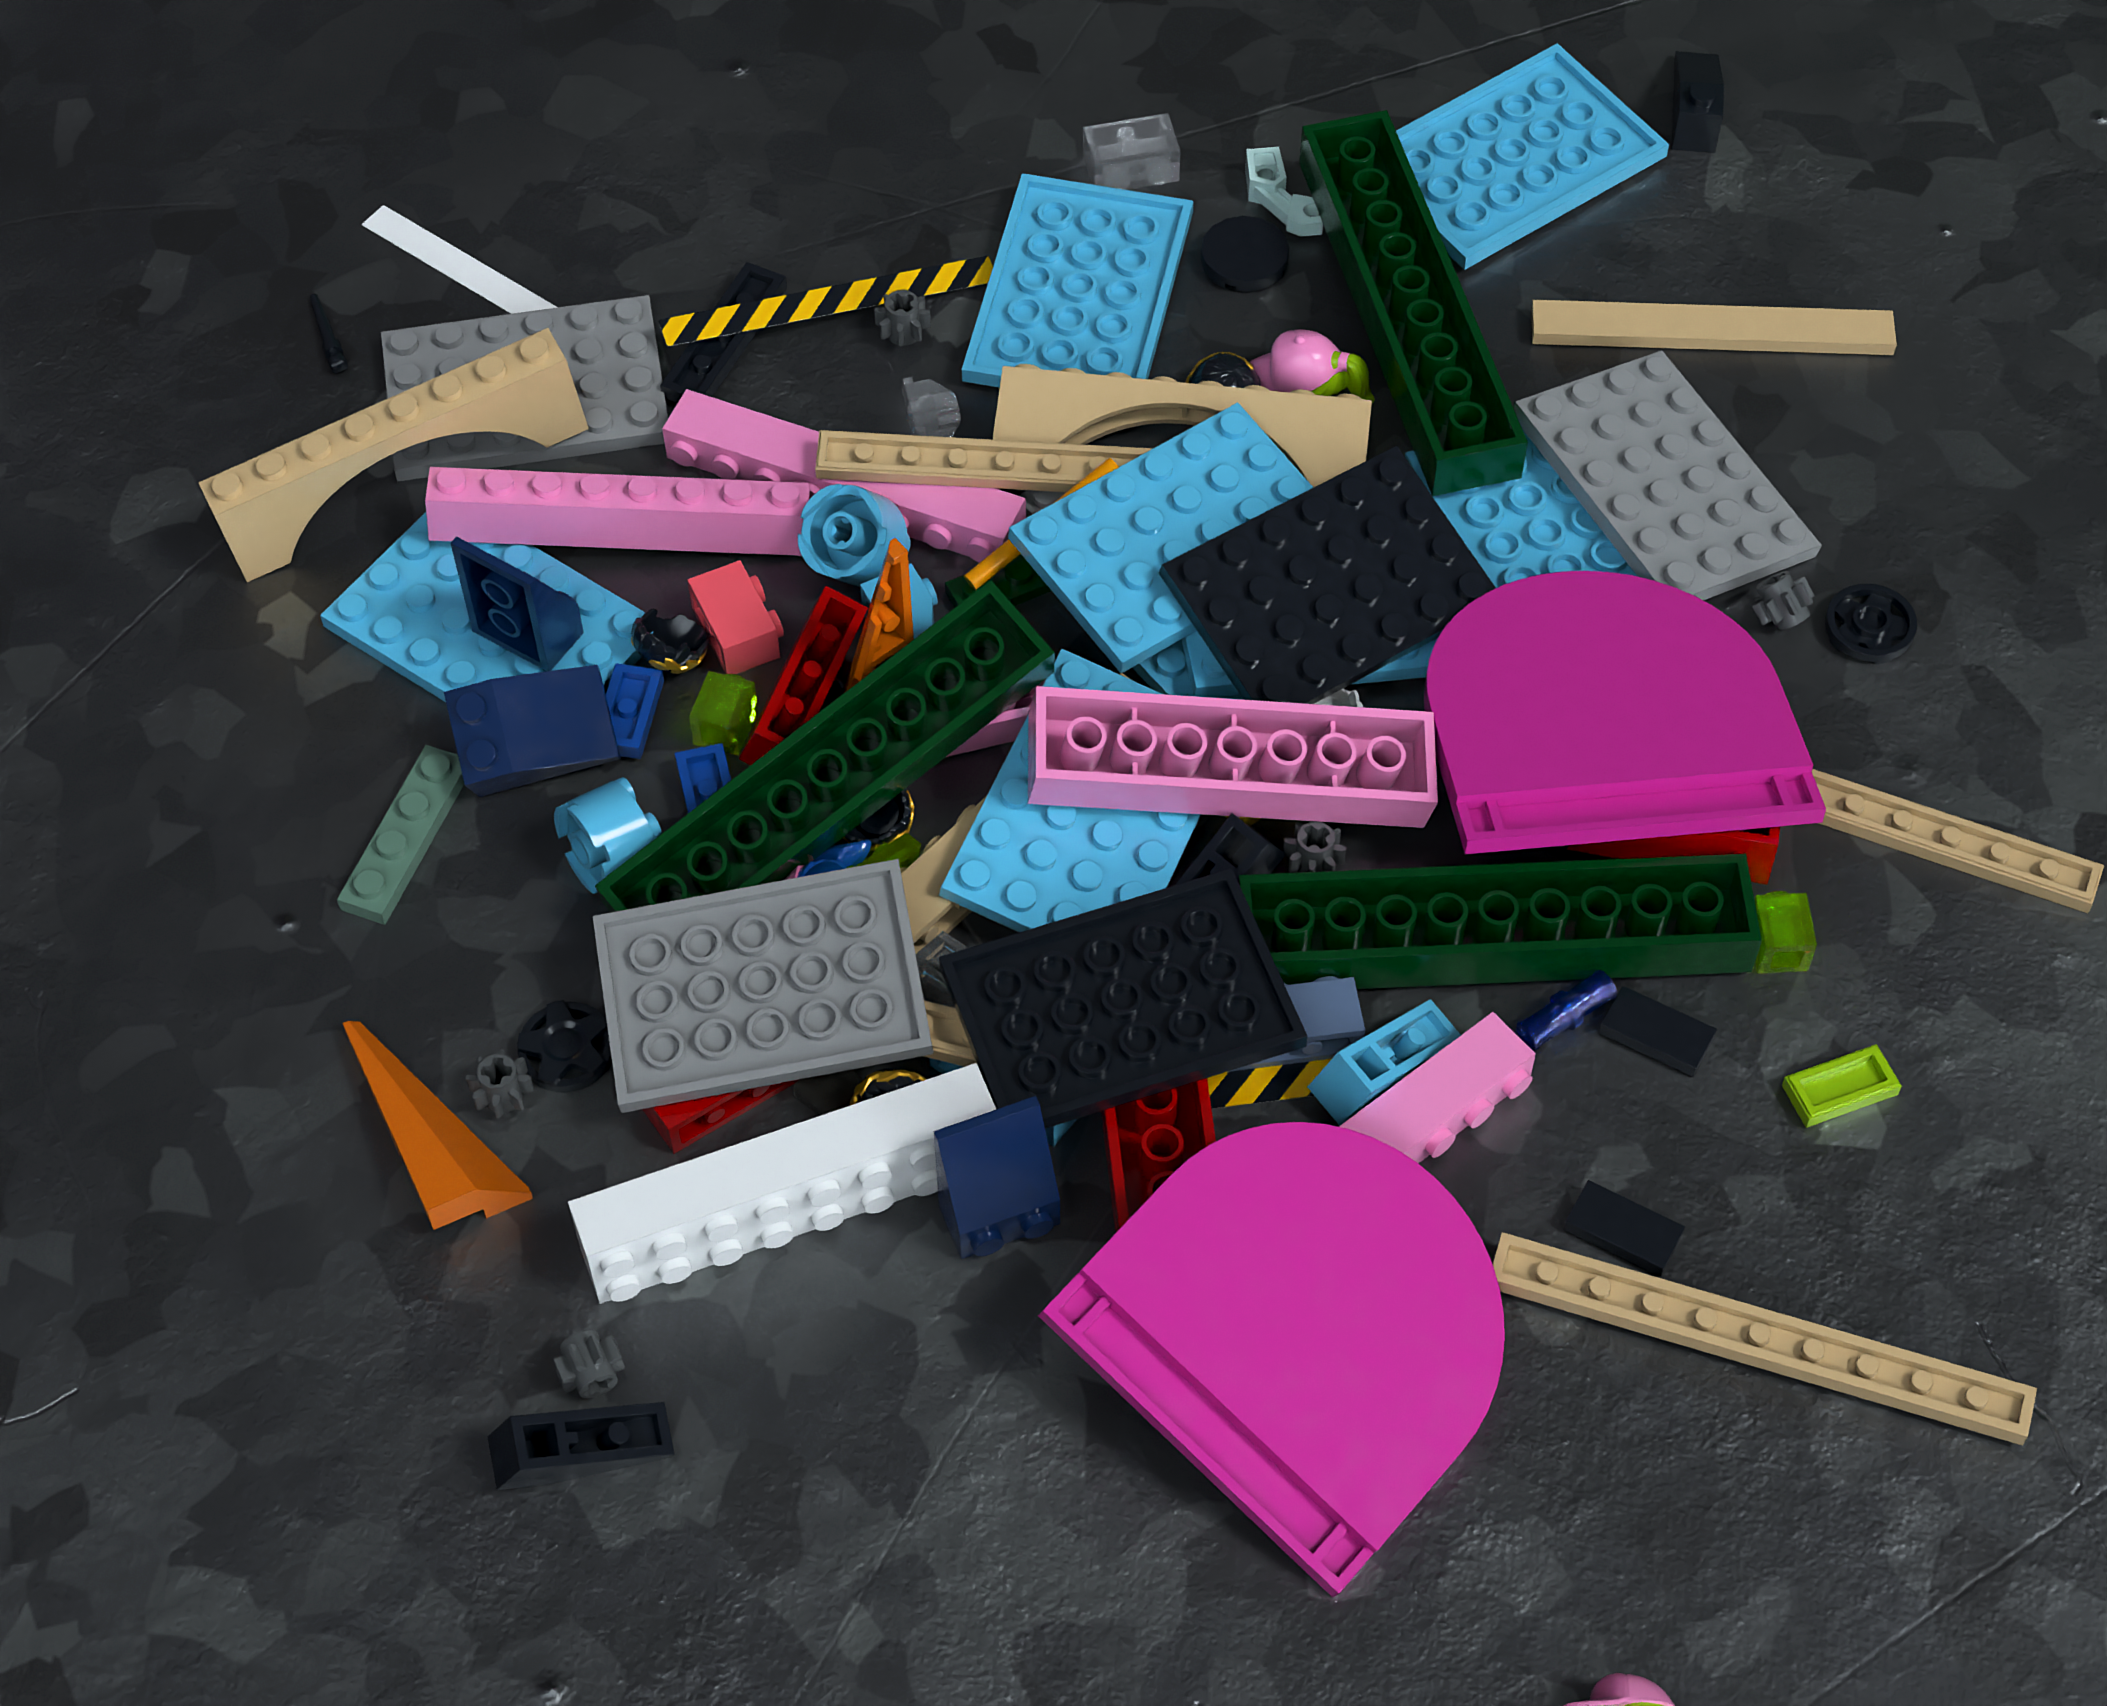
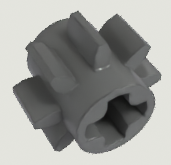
M897 290L889 295H883L884 307L874 309L875 325L880 326L881 339L888 338L892 343L899 346L922 341V329L931 328V314L929 310L925 309V297L917 298L914 293L907 290Z
M1783 571L1768 577L1757 585L1756 589L1760 596L1753 599L1755 604L1752 607L1762 625L1773 621L1778 630H1786L1809 617L1810 612L1807 605L1813 603L1812 597H1814V594L1805 576L1793 581L1789 571Z
M1317 821L1304 825L1296 823L1294 838H1285L1283 852L1286 856L1290 857L1288 871L1290 873L1335 871L1336 864L1345 863L1347 847L1339 845L1341 830L1339 828L1332 830L1327 824Z
M500 1049L498 1054H493L486 1058L479 1056L477 1058L479 1065L477 1074L466 1076L469 1090L474 1092L472 1098L475 1108L481 1110L487 1106L495 1112L497 1118H501L503 1113H508L515 1109L522 1111L524 1109L522 1104L523 1093L534 1092L532 1078L526 1075L528 1069L525 1059L520 1057L513 1061L509 1056L505 1055L504 1049Z
M583 1330L569 1336L560 1346L563 1356L553 1359L564 1392L568 1393L577 1388L580 1397L585 1399L601 1396L613 1389L618 1382L615 1372L625 1368L614 1337L610 1335L601 1340L596 1330Z

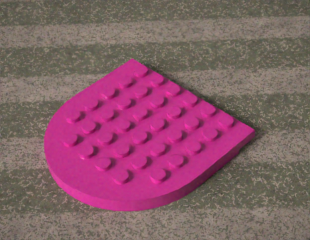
M1563 571L1540 574L1502 585L1475 599L1452 618L1435 642L1429 658L1426 676L1424 711L1434 712L1436 758L1465 854L1823 823L1826 807L1812 774L1814 765L1771 661L1760 645L1732 618L1692 594L1654 580L1613 572Z
M1308 1122L1273 1123L1252 1127L1228 1135L1193 1155L1167 1178L1038 1315L1043 1322L1332 1598L1345 1588L1368 1559L1380 1549L1476 1434L1490 1408L1497 1389L1503 1363L1505 1341L1504 1311L1500 1287L1492 1261L1475 1226L1452 1194L1426 1169L1396 1148L1371 1136L1347 1128Z

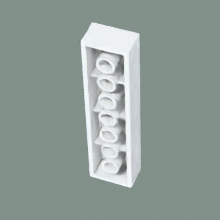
M977 1063L568 1201L580 1249L599 1304L610 1300L616 1302L625 1301L636 1296L640 1290L662 1282L666 1284L677 1283L689 1277L692 1272L711 1265H729L739 1260L743 1254L763 1247L778 1248L790 1242L793 1237L815 1229L818 1231L830 1230L840 1225L844 1219L864 1212L871 1214L879 1213L888 1209L894 1202L913 1195L927 1196L937 1192L934 1131L996 1110Z

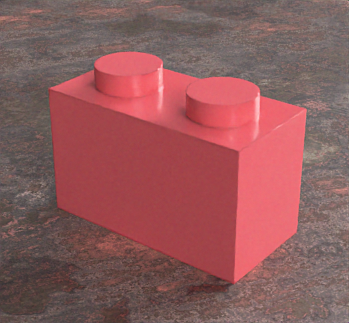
M741 560L687 579L692 609L700 625L711 635L710 645L727 677L780 658L778 638L784 636L781 621L774 609L767 611L763 602L766 601L760 580L756 575L749 577Z

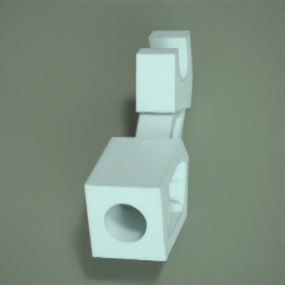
M1279 147L1246 149L1245 175L1248 201L1262 204L1286 225L1287 232L1298 236L1322 235L1323 222L1321 217L1318 216L1319 212L1313 197L1298 194L1291 196L1286 192L1287 176Z

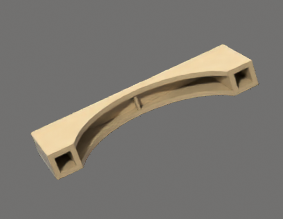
M546 328L198 483L246 581L250 582L290 564L301 533L325 501L361 471L400 450L438 437L467 432L488 431L523 436L548 448L588 430L589 427L567 360L549 328Z
M1018 364L1015 367H1002L992 440L1086 445L1107 434L1141 425L1170 423L1195 426L1238 402L1313 487H1316L1366 461L1372 400L1361 399L1353 394H1340L1333 397L1315 395L1313 392L1303 389L1279 392L1270 391L1266 387L1259 385L1236 388L1225 387L1215 381H1202L1198 384L1177 382L1173 378L1163 376L1150 380L1132 378L1120 372L1097 375L1086 374L1084 371L1076 368L1054 371L1043 370L1031 364Z

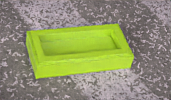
M1877 1044L1785 1076L1782 1083L1784 1091L1806 1128L1897 1096L1902 1087Z

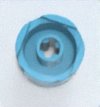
M836 484L819 490L806 503L800 517L804 520L801 534H798V547L805 562L817 573L860 587V584L879 577L889 542L892 539L896 538L908 552L911 546L906 523L898 507L888 498L859 486Z
M624 777L610 781L556 807L554 812V822L558 838L567 835L572 847L571 851L564 854L578 879L593 894L597 893L595 888L597 883L662 834L660 825L654 815L650 812L643 814L636 802V796L631 784Z

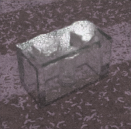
M1168 113L1083 127V159L1091 184L1129 190L1179 181L1180 148Z

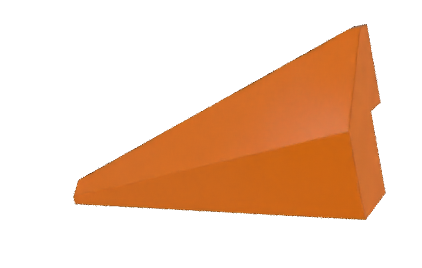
M896 538L889 542L846 680L844 693L914 640L908 550Z
M346 1021L342 1023L433 1230L480 1210H483L487 1219L533 1199L529 1187L361 1022Z

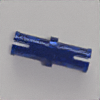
M1597 970L1593 975L1569 991H1558L1553 994L1548 1005L1524 1021L1516 1024L1517 1033L1533 1051H1537L1542 1045L1566 1029H1577L1583 1025L1584 1017L1608 1001L1615 999L1618 994L1616 986L1604 971Z

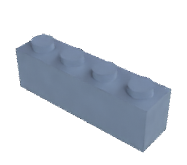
M1326 976L1308 983L1291 985L1284 983L1308 1036L1307 1047L1231 1071L1332 1059L1337 1052L1362 1039L1365 1035V1027L1354 977L1338 979L1337 977Z

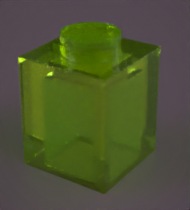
M708 671L689 715L693 745L705 747L723 743L726 753L740 755L758 712L755 682L746 680L736 674L724 675Z
M1773 891L1765 895H1756L1755 905L1762 938L1755 961L1757 973L1808 971L1817 942L1807 893L1789 894L1785 891Z

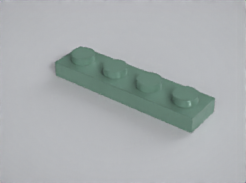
M425 745L337 898L341 911L386 925L464 786L457 754Z

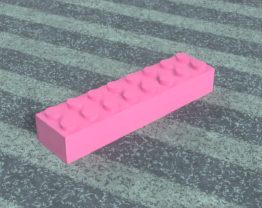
M1036 686L1028 713V804L1230 816L1233 813L1237 817L1424 828L1438 803L1434 712Z

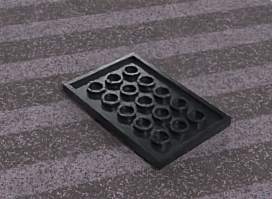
M1398 446L1162 564L1159 570V575L1243 700L1314 704L1437 639L1458 612L1475 599L1496 588Z
M1232 868L939 957L940 970L996 1109L1036 1096L1040 1104L1045 1129L1307 1047L1308 1036Z

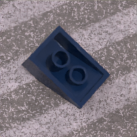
M456 536L450 544L472 632L545 671H551L584 633L578 604L568 594L554 590L530 574Z
M598 665L489 679L444 692L464 784L479 797L621 759Z
M1036 1096L934 1131L939 1207L961 1259L972 1255L987 1256L993 1254L1006 1243L1023 1237L1028 1239L1041 1237L1050 1232L1054 1226L1060 1224V1197L1041 1108Z

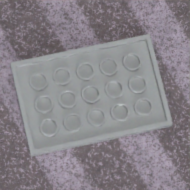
M649 295L381 332L388 399L549 328L567 360L589 427L588 430L548 448L523 436L491 431L467 432L434 438L393 454L397 482L427 478L430 467L490 469L665 444L662 428L668 420L665 394L660 388L663 381Z
M1662 350L1523 398L1514 403L1513 408L1523 431L1638 577L1678 588L1701 600H1706L1815 558L1822 546Z
M898 859L593 916L615 1087L621 1113L934 1054Z

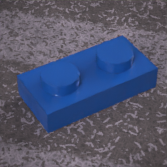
M615 663L606 698L619 753L622 757L641 759L664 684L663 671L660 669Z
M723 743L675 752L676 765L687 813L691 812L731 781Z

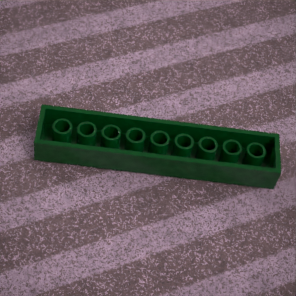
M1384 110L1302 126L1299 165L1432 496L1522 478L1528 441L1388 111Z
M990 580L597 883L595 888L601 901L610 912H616L784 880L797 866L807 865L810 861L815 860L1053 674L1055 652L994 582Z
M1746 854L1239 875V885L1283 983L1287 985L1313 982L1318 978L1333 976L1338 979L1354 977L1356 989L1742 973L1752 972L1762 942Z

